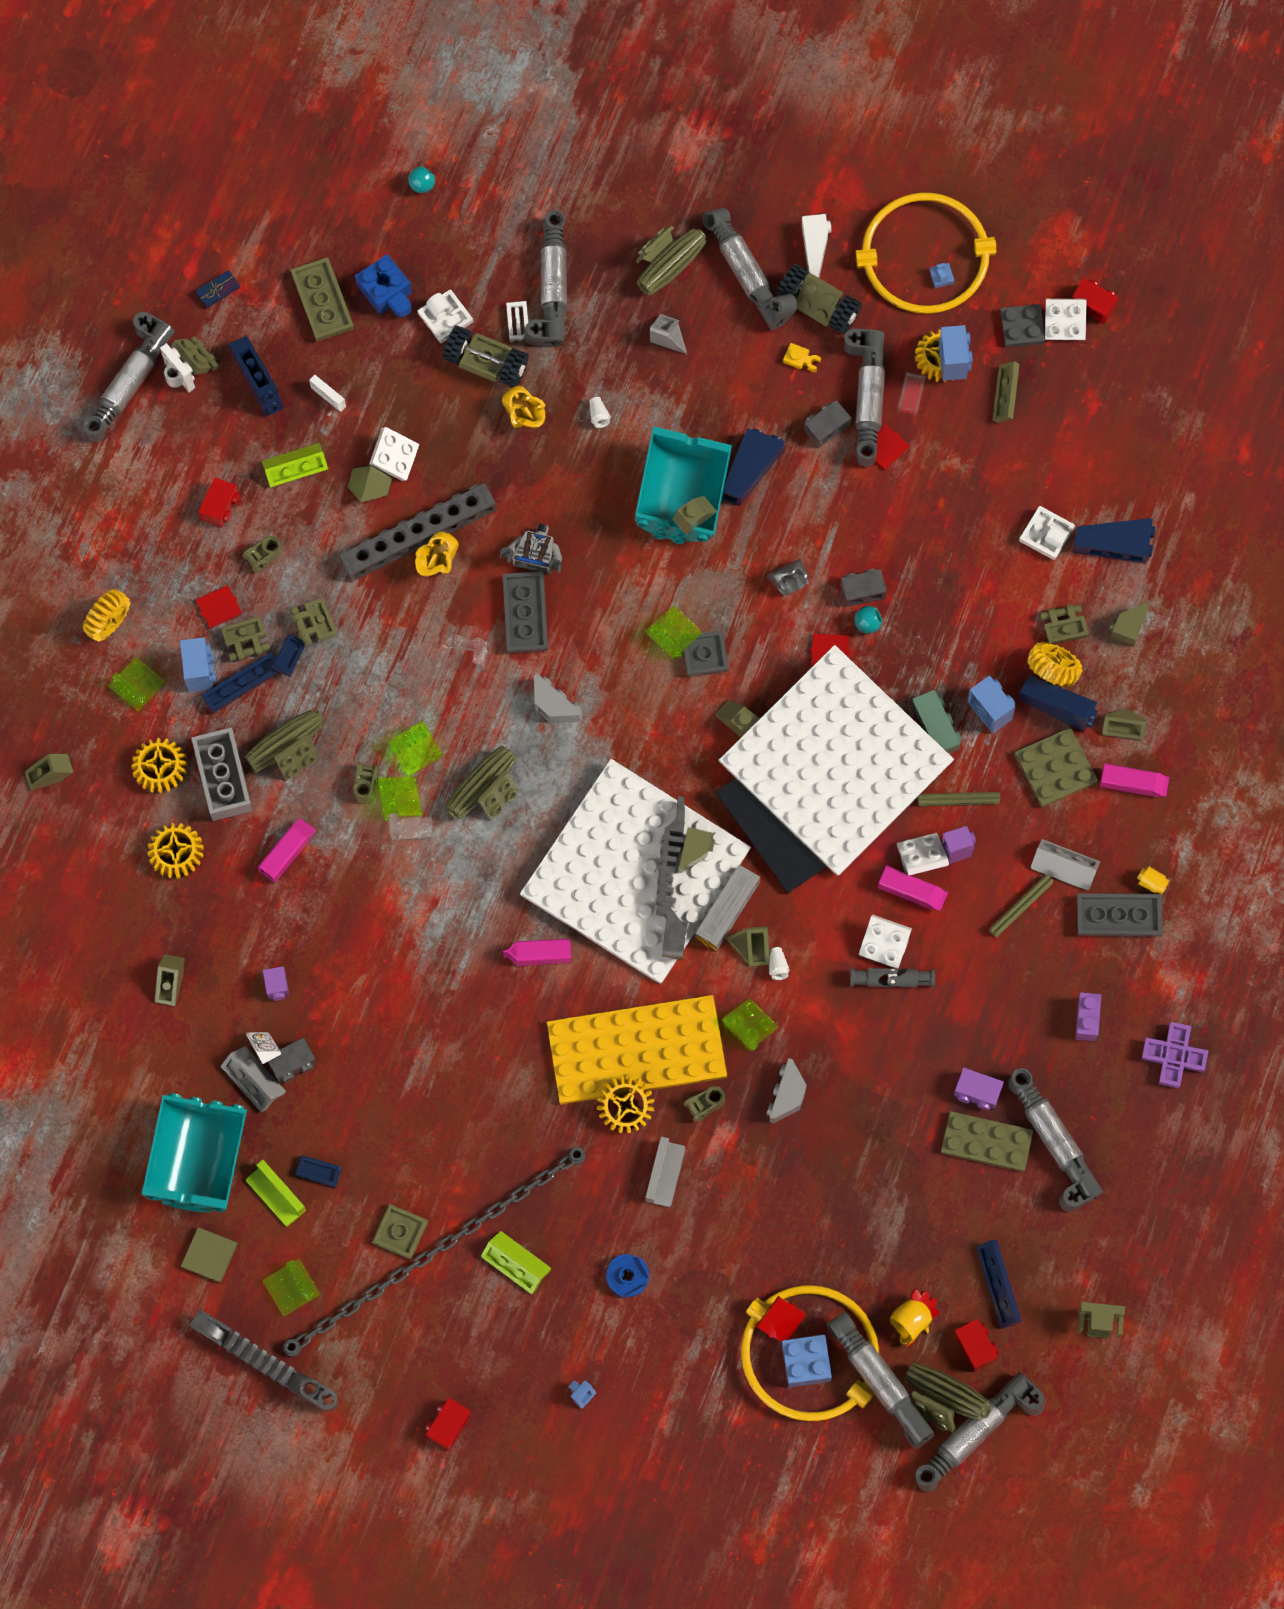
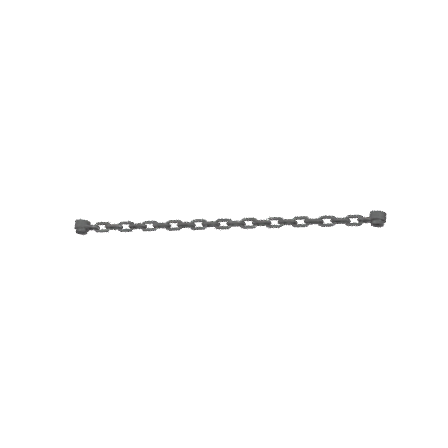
M580 1147L572 1148L569 1154L559 1161L557 1167L552 1170L547 1169L535 1177L533 1183L528 1186H521L513 1191L508 1200L497 1202L487 1209L484 1216L467 1222L462 1227V1231L456 1235H448L438 1243V1247L417 1256L413 1264L407 1268L401 1267L393 1272L388 1281L383 1284L374 1285L365 1292L364 1297L358 1301L352 1300L344 1305L339 1314L334 1317L325 1318L309 1334L303 1333L295 1339L287 1340L283 1346L285 1354L291 1358L297 1357L301 1352V1348L309 1344L313 1336L318 1333L323 1334L335 1326L338 1319L349 1317L359 1310L362 1303L379 1297L384 1293V1288L390 1284H397L407 1278L412 1269L423 1267L433 1259V1255L453 1247L457 1243L458 1238L464 1234H472L488 1218L493 1219L505 1211L507 1205L512 1202H519L527 1197L531 1189L537 1185L543 1186L552 1180L554 1174L559 1170H566L573 1165L583 1164L586 1159L585 1151ZM579 1152L581 1157L574 1158L573 1154ZM569 1158L571 1163L565 1166V1163L562 1162ZM548 1173L547 1176L550 1177L541 1183L539 1178ZM524 1189L523 1192L525 1194L517 1199L515 1194ZM500 1205L499 1208L502 1210L493 1215V1212L490 1211ZM475 1222V1225L478 1226L469 1231V1228L466 1227ZM451 1238V1241L454 1242L445 1247L442 1243ZM426 1255L429 1259L420 1264V1261L417 1260ZM402 1271V1274L405 1275L395 1281L396 1278L393 1276ZM378 1287L380 1292L371 1297L372 1295L368 1293ZM353 1304L356 1308L346 1314L347 1310L344 1309ZM329 1320L331 1325L322 1330L323 1328L319 1326ZM304 1337V1340L307 1341L300 1345L298 1340ZM291 1344L296 1345L295 1350H294V1351H289V1350H288L289 1345H291Z

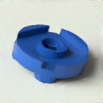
M630 1254L617 1256L610 1262L607 1269L606 1279L608 1286L612 1292L621 1298L638 1296L649 1283V1270L646 1263L641 1258ZM624 1271L628 1273L633 1272L634 1275L631 1277V1281L622 1279Z

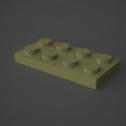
M328 257L291 269L293 280L316 342L354 329Z
M950 1111L941 1154L1024 1172L1033 1130Z

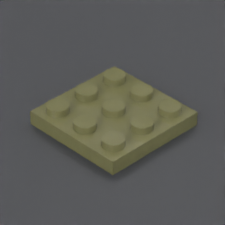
M1071 728L1018 750L1014 754L1041 808L1098 784V779Z

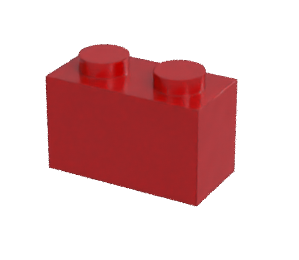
M1084 278L1073 294L1072 299H1086V314L1105 324L1116 308L1119 297L1111 290L1099 287L1095 281H1088Z
M215 477L198 511L200 519L223 528L225 522L228 523L231 518L233 505H236L240 498L237 485Z
M978 1319L954 1331V1336L973 1372L997 1361V1354H999L995 1343H990L987 1337L989 1332L985 1324H980Z
M448 1398L446 1402H441L437 1409L438 1416L435 1421L430 1420L425 1431H427L426 1436L428 1439L450 1451L472 1413L471 1410Z

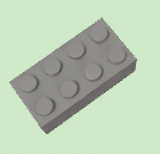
M232 727L191 737L212 821L252 812L253 809Z

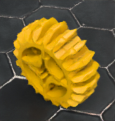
M940 329L937 330V334L931 331L929 332V337L924 335L923 341L918 342L919 348L915 350V361L919 362L917 364L918 369H922L923 375L928 373L929 380L932 377H936V382L942 378L939 346H932L939 344ZM927 358H930V361H934L937 366L931 364Z
M116 589L109 590L101 598H98V601L94 603L84 620L83 629L87 636L98 642L110 637L121 622H123L124 617L127 616L130 599Z
M1050 642L1037 643L1031 649L1027 658L1030 669L1034 670V673L1038 674L1040 678L1045 679L1046 682H1051L1053 685L1057 684L1059 687L1073 686L1081 676L1083 666L1080 664V661L1070 651L1065 650L1064 647H1059L1057 644L1053 645Z
M157 738L154 744L149 739V746L142 743L143 750L136 749L138 756L132 758L135 763L131 765L132 770H135L133 776L137 778V783H143L142 787L145 790L150 787L152 793L156 788H158L159 793L163 792V788L170 792L171 785L177 788L176 781L183 782L181 775L187 774L184 768L188 766V763L184 761L186 755L182 753V748H176L175 742L169 745L168 739L161 743L160 738ZM162 752L172 755L176 760L165 759ZM155 753L152 759L147 760L149 756ZM160 760H161V763H162L163 765H161L162 767L159 768V770H160V772H159V771H158V768H157L156 766H158L157 764L160 763ZM143 771L155 773L157 779L148 777ZM173 771L169 776L164 778L167 772Z
M171 823L170 829L164 825L163 832L160 830L156 831L158 837L151 836V840L154 843L148 844V848L151 850L147 854L149 857H152L149 861L150 864H155L154 870H160L162 876L167 872L168 878H172L174 873L177 878L181 877L180 873L188 876L187 870L190 869L192 872H195L193 865L200 866L201 863L198 859L204 856L200 852L204 850V846L200 844L202 839L197 837V831L191 832L190 826L184 829L183 824L180 823L178 828H176L175 824ZM178 837L187 839L192 845L180 843ZM170 839L168 845L162 846L166 840ZM175 843L177 848L179 849L178 853H176V857L173 854ZM191 853L189 858L181 863L182 858ZM160 857L171 858L174 865L165 863Z
M623 1075L620 1076V1083H617L616 1079L612 1078L614 1085L611 1087L606 1082L605 1086L609 1090L607 1092L603 1089L600 1090V1093L605 1096L604 1098H597L598 1102H603V1105L597 1106V1110H604V1112L599 1114V1117H608L604 1124L607 1125L612 1122L611 1130H614L616 1125H618L619 1133H622L623 1127H626L627 1133H631L630 1126L634 1125L635 1130L638 1131V1122L645 1126L646 1123L643 1118L651 1119V1116L646 1112L654 1111L653 1107L648 1106V1104L654 1103V1099H647V1096H650L652 1092L651 1090L643 1091L647 1087L645 1083L641 1087L638 1086L640 1084L639 1078L636 1079L635 1083H632V1076L628 1077V1082H624ZM630 1087V1090L624 1096L612 1094L619 1088ZM636 1091L642 1096V1109L633 1104ZM629 1098L631 1107H625L622 1110L620 1108L622 1104L619 1101L625 1102ZM609 1099L618 1105L615 1117L608 1110ZM627 1112L638 1114L633 1120L620 1121Z

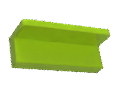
M319 443L262 461L270 488L328 470Z
M262 1160L257 1164L258 1169L246 1179V1182L282 1223L288 1227L306 1211L305 1206L267 1163Z
M502 1231L488 1242L481 1255L483 1259L530 1294L536 1291L542 1279L551 1270V1267Z

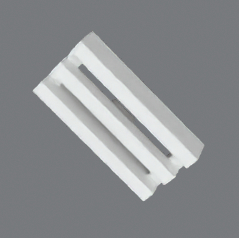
M526 301L506 303L510 343L517 340L522 342L524 337L521 335L519 307H523L524 326L526 328L528 324ZM511 308H515L517 335L514 336Z
M316 375L309 380L311 388L338 411L341 412L346 407L345 399Z

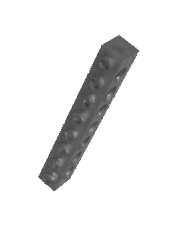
M485 483L474 485L469 491L463 494H456L451 500L445 503L440 502L433 509L427 512L422 511L409 521H401L391 530H383L378 536L372 539L367 538L354 548L349 547L340 554L341 563L353 582L418 550L421 546L427 544L436 532L443 531L450 534L497 511L496 503ZM471 501L477 503L473 507L467 506V503ZM452 510L459 512L455 516L449 515V512ZM434 519L440 520V523L436 525L430 522ZM416 528L422 529V532L418 534H415L412 531ZM398 537L404 538L400 543L394 541ZM380 546L386 547L382 552L376 550ZM361 555L368 556L364 561L358 560Z

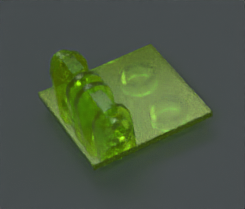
M672 606L645 630V633L672 659H679L683 655L682 651L703 634L675 606Z
M135 657L120 674L115 673L111 677L113 681L108 687L139 712L162 688L166 681Z
M423 720L388 741L390 750L395 754L408 777L443 756Z
M416 777L377 778L383 817L386 818V821H392L394 817L422 816Z
M750 998L722 1019L725 1024L724 1027L734 1033V1037L738 1036V1041L742 1040V1043L747 1047L746 1049H750L752 1052L761 1041L779 1028Z
M300 1259L288 1261L284 1268L262 1280L283 1317L321 1295Z

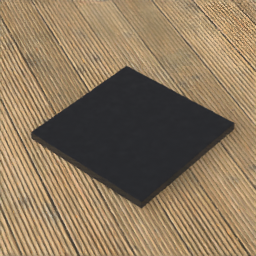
M737 778L716 791V795L787 894L828 867Z

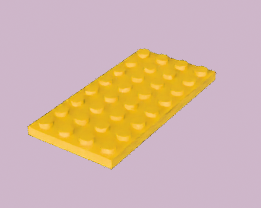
M713 995L547 1022L560 1105L593 1100L598 1097L604 1098L605 1095H602L600 1090L603 1089L606 1092L609 1090L606 1088L605 1083H609L612 1087L614 1085L612 1078H615L617 1083H620V1076L622 1075L624 1076V1082H628L629 1076H632V1083H635L636 1079L639 1078V1087L644 1083L647 1085L643 1091L727 1078ZM630 1087L619 1088L612 1094L617 1096L627 1094Z

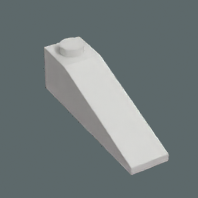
M826 214L802 216L801 225L807 270L818 278L820 277L828 233H831V223L826 220Z

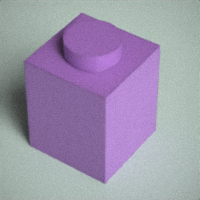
M284 966L263 970L268 999L280 1001L285 999V996H290Z

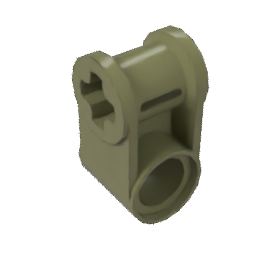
M268 536L255 546L247 549L242 557L249 561L253 567V572L257 573L278 559L283 553V548L277 537ZM277 545V548L275 550H268L269 546Z
M362 762L358 763L354 783V795L358 803L367 804L372 801L379 777V765L373 767L363 765ZM362 789L368 790V793L365 795H361L358 792Z
M713 1086L686 1100L684 1106L690 1110L693 1115V1121L698 1122L721 1108L725 1103V1095L720 1087ZM717 1093L720 1094L721 1099L718 1102H712L709 1099L710 1096Z

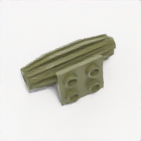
M672 225L668 229L663 227L638 252L640 256L636 260L637 263H640L642 260L650 262L637 280L638 287L645 294L652 295L669 284L694 260L706 244V236L703 231L693 228L673 241L670 232L674 227Z
M311 709L288 720L262 738L244 756L246 762L255 773L277 763L286 781L296 776L299 771L320 758L311 738L323 727L322 722L324 718L318 710L314 712Z
M501 745L484 758L459 784L446 804L448 808L446 813L454 820L456 818L462 819L480 805L491 821L495 816H498L507 803L512 801L519 792L508 773L517 760L514 754Z
M913 1363L909 1367L905 1376V1382L922 1394L920 1395L913 1391L911 1395L914 1406L925 1421L929 1420L935 1423L939 1429L943 1431L948 1430L953 1433L956 1430L953 1422L954 1413L979 1421L989 1416L991 1412L990 1401L969 1385L940 1370L919 1363Z

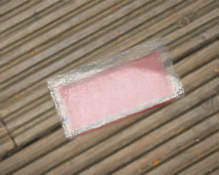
M906 372L898 412L912 415L918 414L926 376Z

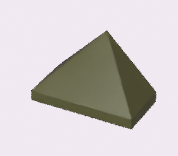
M1126 708L1106 714L1102 735L1143 740L1146 719Z

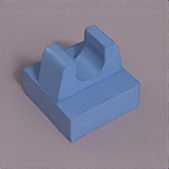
M941 263L930 267L929 272L934 288L954 284L949 263Z
M574 1380L568 1386L573 1392L570 1397L581 1409L596 1394L593 1387L587 1381L580 1385Z

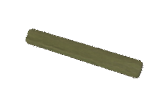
M999 792L920 794L918 796L919 806L1000 803Z
M1047 874L1044 875L990 927L989 931L991 934L998 937L1053 884V879Z

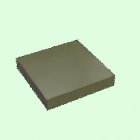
M389 1204L372 1244L412 1260L429 1221Z
M198 1227L181 1267L221 1283L238 1243Z

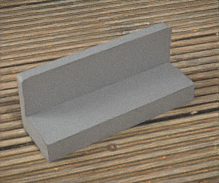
M1042 839L1036 851L1031 869L1089 890L1101 861Z
M246 1046L230 1053L221 1065V1068L261 1113L268 1109L274 1099L286 1093L285 1089Z
M660 1138L646 1194V1202L668 1208L671 1207L685 1153V1146L670 1143L669 1138Z

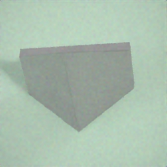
M660 314L650 327V342L687 354L679 327V320Z

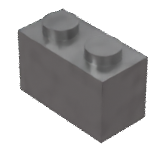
M836 400L832 404L827 403L818 414L809 416L805 420L804 431L817 447L821 448L851 426V417Z
M868 569L857 575L850 573L841 578L840 586L846 607L886 599L887 591L881 569Z
M304 1037L279 1050L281 1052L279 1056L268 1061L279 1084L291 1082L296 1078L295 1075L301 1072L307 1073L313 1070L314 1065L317 1064Z

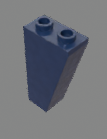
M247 335L230 343L229 347L265 417L284 409L276 385Z
M747 428L724 484L722 499L741 506L785 450V441L776 435H766L759 429Z
M1151 518L1078 526L1073 553L1146 564L1147 557L1152 556L1153 545L1149 544L1150 538L1154 539L1156 526H1152L1153 519Z
M1030 675L1018 697L1019 700L1082 732H1085L1087 727L1091 728L1098 713L1096 701Z

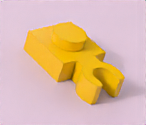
M793 343L790 344L783 359L784 364L802 370L803 366H807L811 372L817 371V367L811 363L821 362L819 356H809L808 349Z

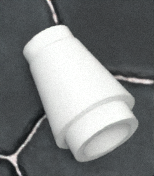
M600 397L591 398L589 400L591 423L596 428L606 427L610 423V414Z
M775 947L770 949L769 974L774 980H783L789 976L790 969L782 948Z

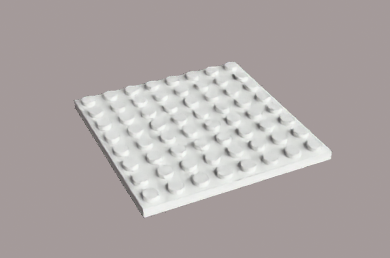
M834 645L719 759V762L824 864L839 876L954 759Z
M610 759L520 893L525 899L660 985L677 961V959L661 957L666 919L664 916L656 915L658 905H655L661 855L660 849L661 845H663L661 844L662 834L664 835L665 827L669 826L676 818L677 800ZM685 806L683 838L686 837L687 828L689 827L712 832L711 839H714L715 842L713 851H708L707 858L683 873L678 872L683 847H680L679 856L676 858L672 887H674L672 898H676L675 908L671 907V909L681 921L688 922L684 949L695 934L694 928L698 921H703L706 917L705 911L710 903L714 904L718 898L716 897L717 891L721 886L725 887L728 880L726 878L731 869H736L751 849L749 845Z

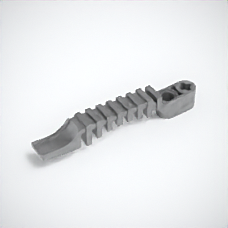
M678 796L675 820L665 827L664 835L662 834L661 844L663 845H661L660 849L661 855L655 904L658 905L656 915L664 916L666 919L661 957L682 960L688 924L687 921H681L671 909V907L675 908L676 898H672L674 893L672 883L675 862L679 856L680 847L684 846L685 838H683L685 805L684 797Z
M199 1310L189 1326L203 1334L221 1348H225L230 1354L233 1353L238 1359L241 1358L246 1364L252 1365L257 1371L260 1370L265 1376L268 1375L273 1381L279 1382L284 1388H289V1391L298 1394L321 1410L332 1412L337 1408L338 1398L332 1390L300 1372H296L293 1367H287L286 1363L283 1361L279 1362L275 1356H270L267 1351L260 1350L256 1344H250L247 1338H241V1335L236 1331L233 1333L230 1327L204 1311ZM308 1384L316 1387L315 1392L311 1395L304 1392V1388ZM331 1396L333 1404L328 1403L325 1406L324 1397L328 1399Z

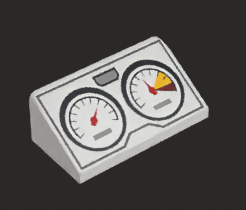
M269 1032L246 1033L262 1064L281 1054Z

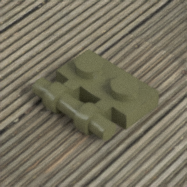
M195 336L190 340H174L171 344V347H174L180 354V358L189 364L194 374L207 373L210 368L213 371L219 368L216 358L213 354L207 352L203 342L198 341Z
M323 598L304 603L303 612L299 613L297 607L290 609L291 620L293 624H296L299 631L298 636L300 640H303L305 646L312 644L310 636L315 635L317 642L337 637V630ZM308 619L310 628H306L304 620Z
M1068 604L1060 609L1050 608L1046 612L1040 613L1041 621L1049 619L1051 622L1043 626L1047 642L1054 645L1089 636L1084 615L1075 616V613L1082 612L1080 604L1073 606ZM1067 615L1068 619L1058 621L1057 617Z
M260 616L221 628L227 649L236 648L235 652L229 653L231 661L237 659L239 661L245 660L247 656L254 654L258 656L263 654L264 651L270 650L268 642L262 644L259 642V639L266 637ZM253 641L254 646L242 649V644Z

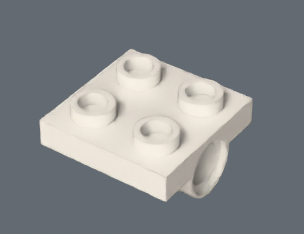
M451 289L444 294L437 293L427 301V305L418 310L419 316L440 343L449 338V334L455 325L466 328L474 322L471 315Z
M1046 298L1045 340H1085L1086 299Z
M167 343L160 347L164 363L167 366L164 370L167 384L173 388L183 385L188 392L195 389L193 382L195 378L191 373L193 370L187 362L183 363L179 359L181 356L174 347L170 348ZM173 373L178 374V376L175 378L170 377V375Z
M384 427L381 429L369 465L401 481H406L419 444Z
M1039 506L1021 535L1019 542L1055 561L1074 530L1075 524Z
M937 833L897 843L902 865L908 876L949 865L947 855Z
M872 915L859 955L898 969L912 928Z

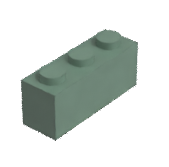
M932 690L913 698L911 706L922 729L948 754L959 750L962 739L959 732L954 731L952 727L953 720L951 715L946 713L943 708L945 704L942 696L937 695L936 691Z

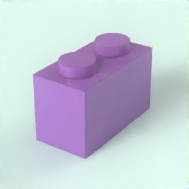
M967 826L943 833L942 846L949 864L972 857L976 839L973 831L969 832Z
M1080 992L1077 1005L1075 1040H1097L1101 994Z
M963 1067L954 1096L958 1097L957 1099L961 1102H973L978 1104L977 1106L981 1109L994 1110L1004 1082Z

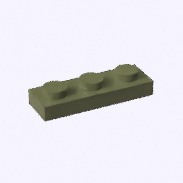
M1015 361L999 365L993 421L996 423L1013 420L1019 363Z

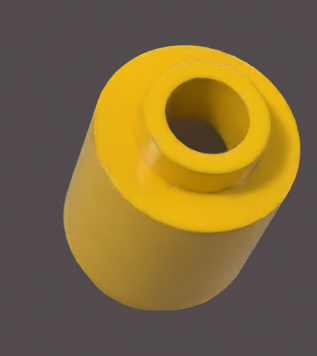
M1150 866L1147 870L1143 868L1137 877L1140 880L1139 885L1154 894L1162 895L1170 882L1166 879L1167 876Z

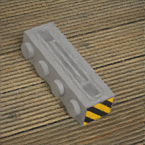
M738 865L736 869H731L726 878L728 880L725 887L721 886L716 893L718 898L715 903L709 904L705 911L706 917L703 921L699 920L694 928L696 932L695 939L715 951L719 949L760 883V876L741 865Z

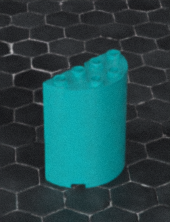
M653 426L635 513L637 526L652 533L654 538L671 539L677 544H684L685 541L707 542L708 539L712 538L715 535L732 445L700 437L690 438L684 433ZM705 496L717 513L685 535L673 520L676 511L690 500Z
M169 1093L168 1096L163 1095L142 1195L152 1201L162 1200L163 1205L184 1210L211 1213L212 1210L219 1213L226 1211L247 1110L237 1104H232L229 1107L224 1106L222 1102L214 1100L210 1101V1104L202 1103V1099L197 1097L184 1099L181 1098V1095Z

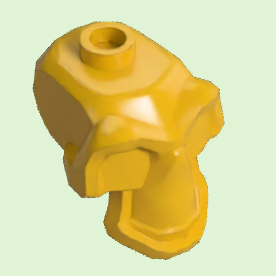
M520 385L514 386L505 392L502 397V403L510 415L514 428H521L522 426L538 428L544 423L545 404L542 400L533 397Z
M443 531L436 532L429 542L421 546L415 553L417 572L425 577L435 575L438 572L443 574L450 573L452 560L459 546L456 538Z

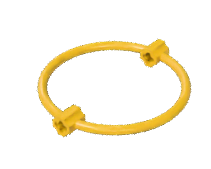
M936 193L909 194L890 202L873 218L865 233L862 250L855 252L857 269H865L866 275L875 290L891 304L914 313H939L957 307L976 292L985 278L989 265V256L996 255V241L994 237L987 238L978 218L959 201ZM915 201L940 202L955 208L971 222L979 239H974V250L976 257H981V264L976 278L960 296L938 305H915L895 297L879 282L872 268L877 267L876 249H870L872 237L882 219L899 206Z
M805 1285L780 1291L764 1302L758 1297L746 1310V1314L751 1318L747 1323L742 1338L741 1359L745 1376L750 1386L767 1406L789 1418L803 1421H820L839 1416L853 1408L856 1404L864 1408L870 1402L875 1393L870 1389L865 1380L863 1383L857 1380L846 1394L850 1399L838 1407L822 1412H801L790 1409L772 1399L763 1390L754 1375L750 1361V1342L753 1331L778 1296L786 1299L801 1294L826 1296L849 1308L860 1320L867 1333L869 1342L879 1353L875 1330L866 1314L854 1301L830 1288Z

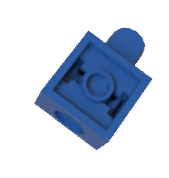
M388 254L355 275L357 287L379 315L389 308L398 317H405L410 313L411 303L407 296L412 294L411 283Z

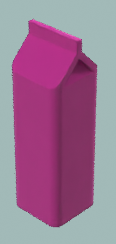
M1104 763L1100 787L1153 797H1166L1169 777L1157 772Z
M299 818L258 866L259 872L276 883L311 840L316 829Z
M889 866L885 867L878 884V888L937 911H941L948 892L936 885L911 875L908 876V874Z
M570 939L516 941L508 950H503L504 958H509L517 966L571 963Z

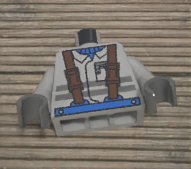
M538 524L535 532L525 531L524 535L516 538L508 547L501 549L499 559L507 557V562L509 563L512 559L513 566L536 572L543 571V573L551 575V570L553 569L561 573L562 555L559 546L554 543V538L547 535L549 527L545 524Z

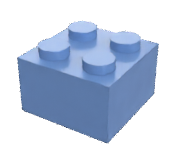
M965 325L941 327L939 351L943 381L967 379L968 371H971L973 359L972 351H969L970 333L966 332Z
M205 637L180 640L184 680L189 693L212 689L213 682H216V674L212 664L214 663L213 651H211V645L206 643Z
M989 675L970 689L967 703L992 734L1013 719L1015 702L1011 696L1004 694L1001 684L996 679L993 680Z
M825 1335L782 1341L788 1388L831 1382L832 1376Z

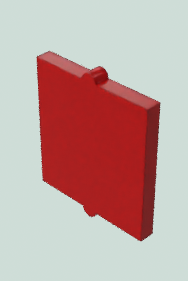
M885 424L877 434V455L875 461L884 470L889 468L910 447L900 437L899 433H895Z
M228 585L196 599L201 610V616L205 618L210 629L242 615V611L237 603V597L233 596Z
M813 633V643L810 648V652H812L811 666L813 667L834 645L848 656L850 654L848 650L849 636Z
M778 1296L756 1326L767 1333L770 1338L774 1337L782 1342L789 1339L807 1314L797 1308L793 1302L789 1303Z

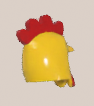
M916 1289L912 1290L910 1300L900 1305L890 1316L891 1324L901 1335L900 1343L903 1345L907 1344L909 1348L922 1330L927 1334L929 1333V1325L932 1318L939 1314L938 1309H935L937 1299L934 1297L929 1298L930 1294L924 1290L921 1293Z

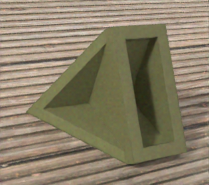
M373 466L355 468L352 470L348 489L351 490L360 502L387 497L392 477Z
M767 926L745 928L725 938L749 964V967L770 964Z

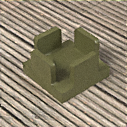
M1082 1302L1078 1309L1077 1333L1082 1334L1084 1319H1087V1336L1107 1339L1109 1332L1113 1330V1322H1117L1116 1337L1120 1338L1123 1332L1125 1306Z

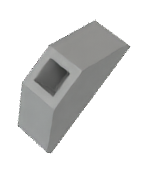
M536 673L534 675L535 710L550 723L580 722L582 720V709L575 702H569L563 691L554 689L547 677H541Z
M788 1058L787 1064H782L779 1075L783 1077L780 1084L776 1083L773 1092L776 1099L774 1104L770 1103L767 1115L770 1116V1123L774 1124L799 1111L807 1085L793 1059Z

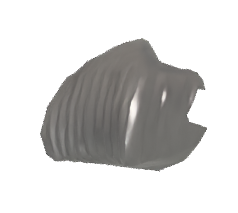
M802 559L792 561L766 576L783 595L796 592L809 583L808 573L805 566H803Z

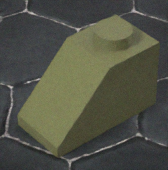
M702 496L694 498L676 511L673 520L686 535L716 514L717 511L706 497Z
M1143 603L1120 613L1117 620L1113 619L1109 629L1112 632L1111 639L1134 647L1149 604Z
M730 700L715 714L719 720L740 737L760 720L745 706Z
M47 754L25 771L30 790L61 782L73 773L68 754Z
M687 828L678 872L683 873L707 858L708 851H713L715 840L711 839L712 832Z
M164 954L158 965L156 1003L176 1005L183 978L185 958Z

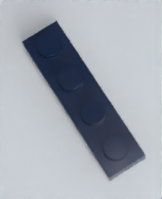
M272 652L202 694V698L213 714L280 673L272 669L276 660Z
M997 1239L976 1246L1000 1328H1008L1022 1322Z

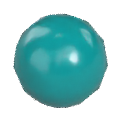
M423 166L415 167L408 176V184L417 193L429 192L436 182L435 175Z
M872 606L861 607L855 614V626L864 634L877 632L882 625V617L878 609Z

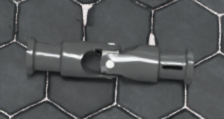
M850 968V987L854 985H868V987L900 986L917 988L920 985L935 988V969H931V971H918L917 969L868 968V970H855ZM887 974L888 980L884 981L880 977Z

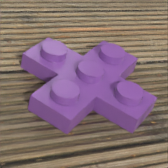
M1170 1022L1166 1042L1151 1038L1145 1039L1141 1060L1162 1064L1158 1084L1180 1088L1183 1069L1205 1072L1208 1050L1188 1046L1191 1026Z

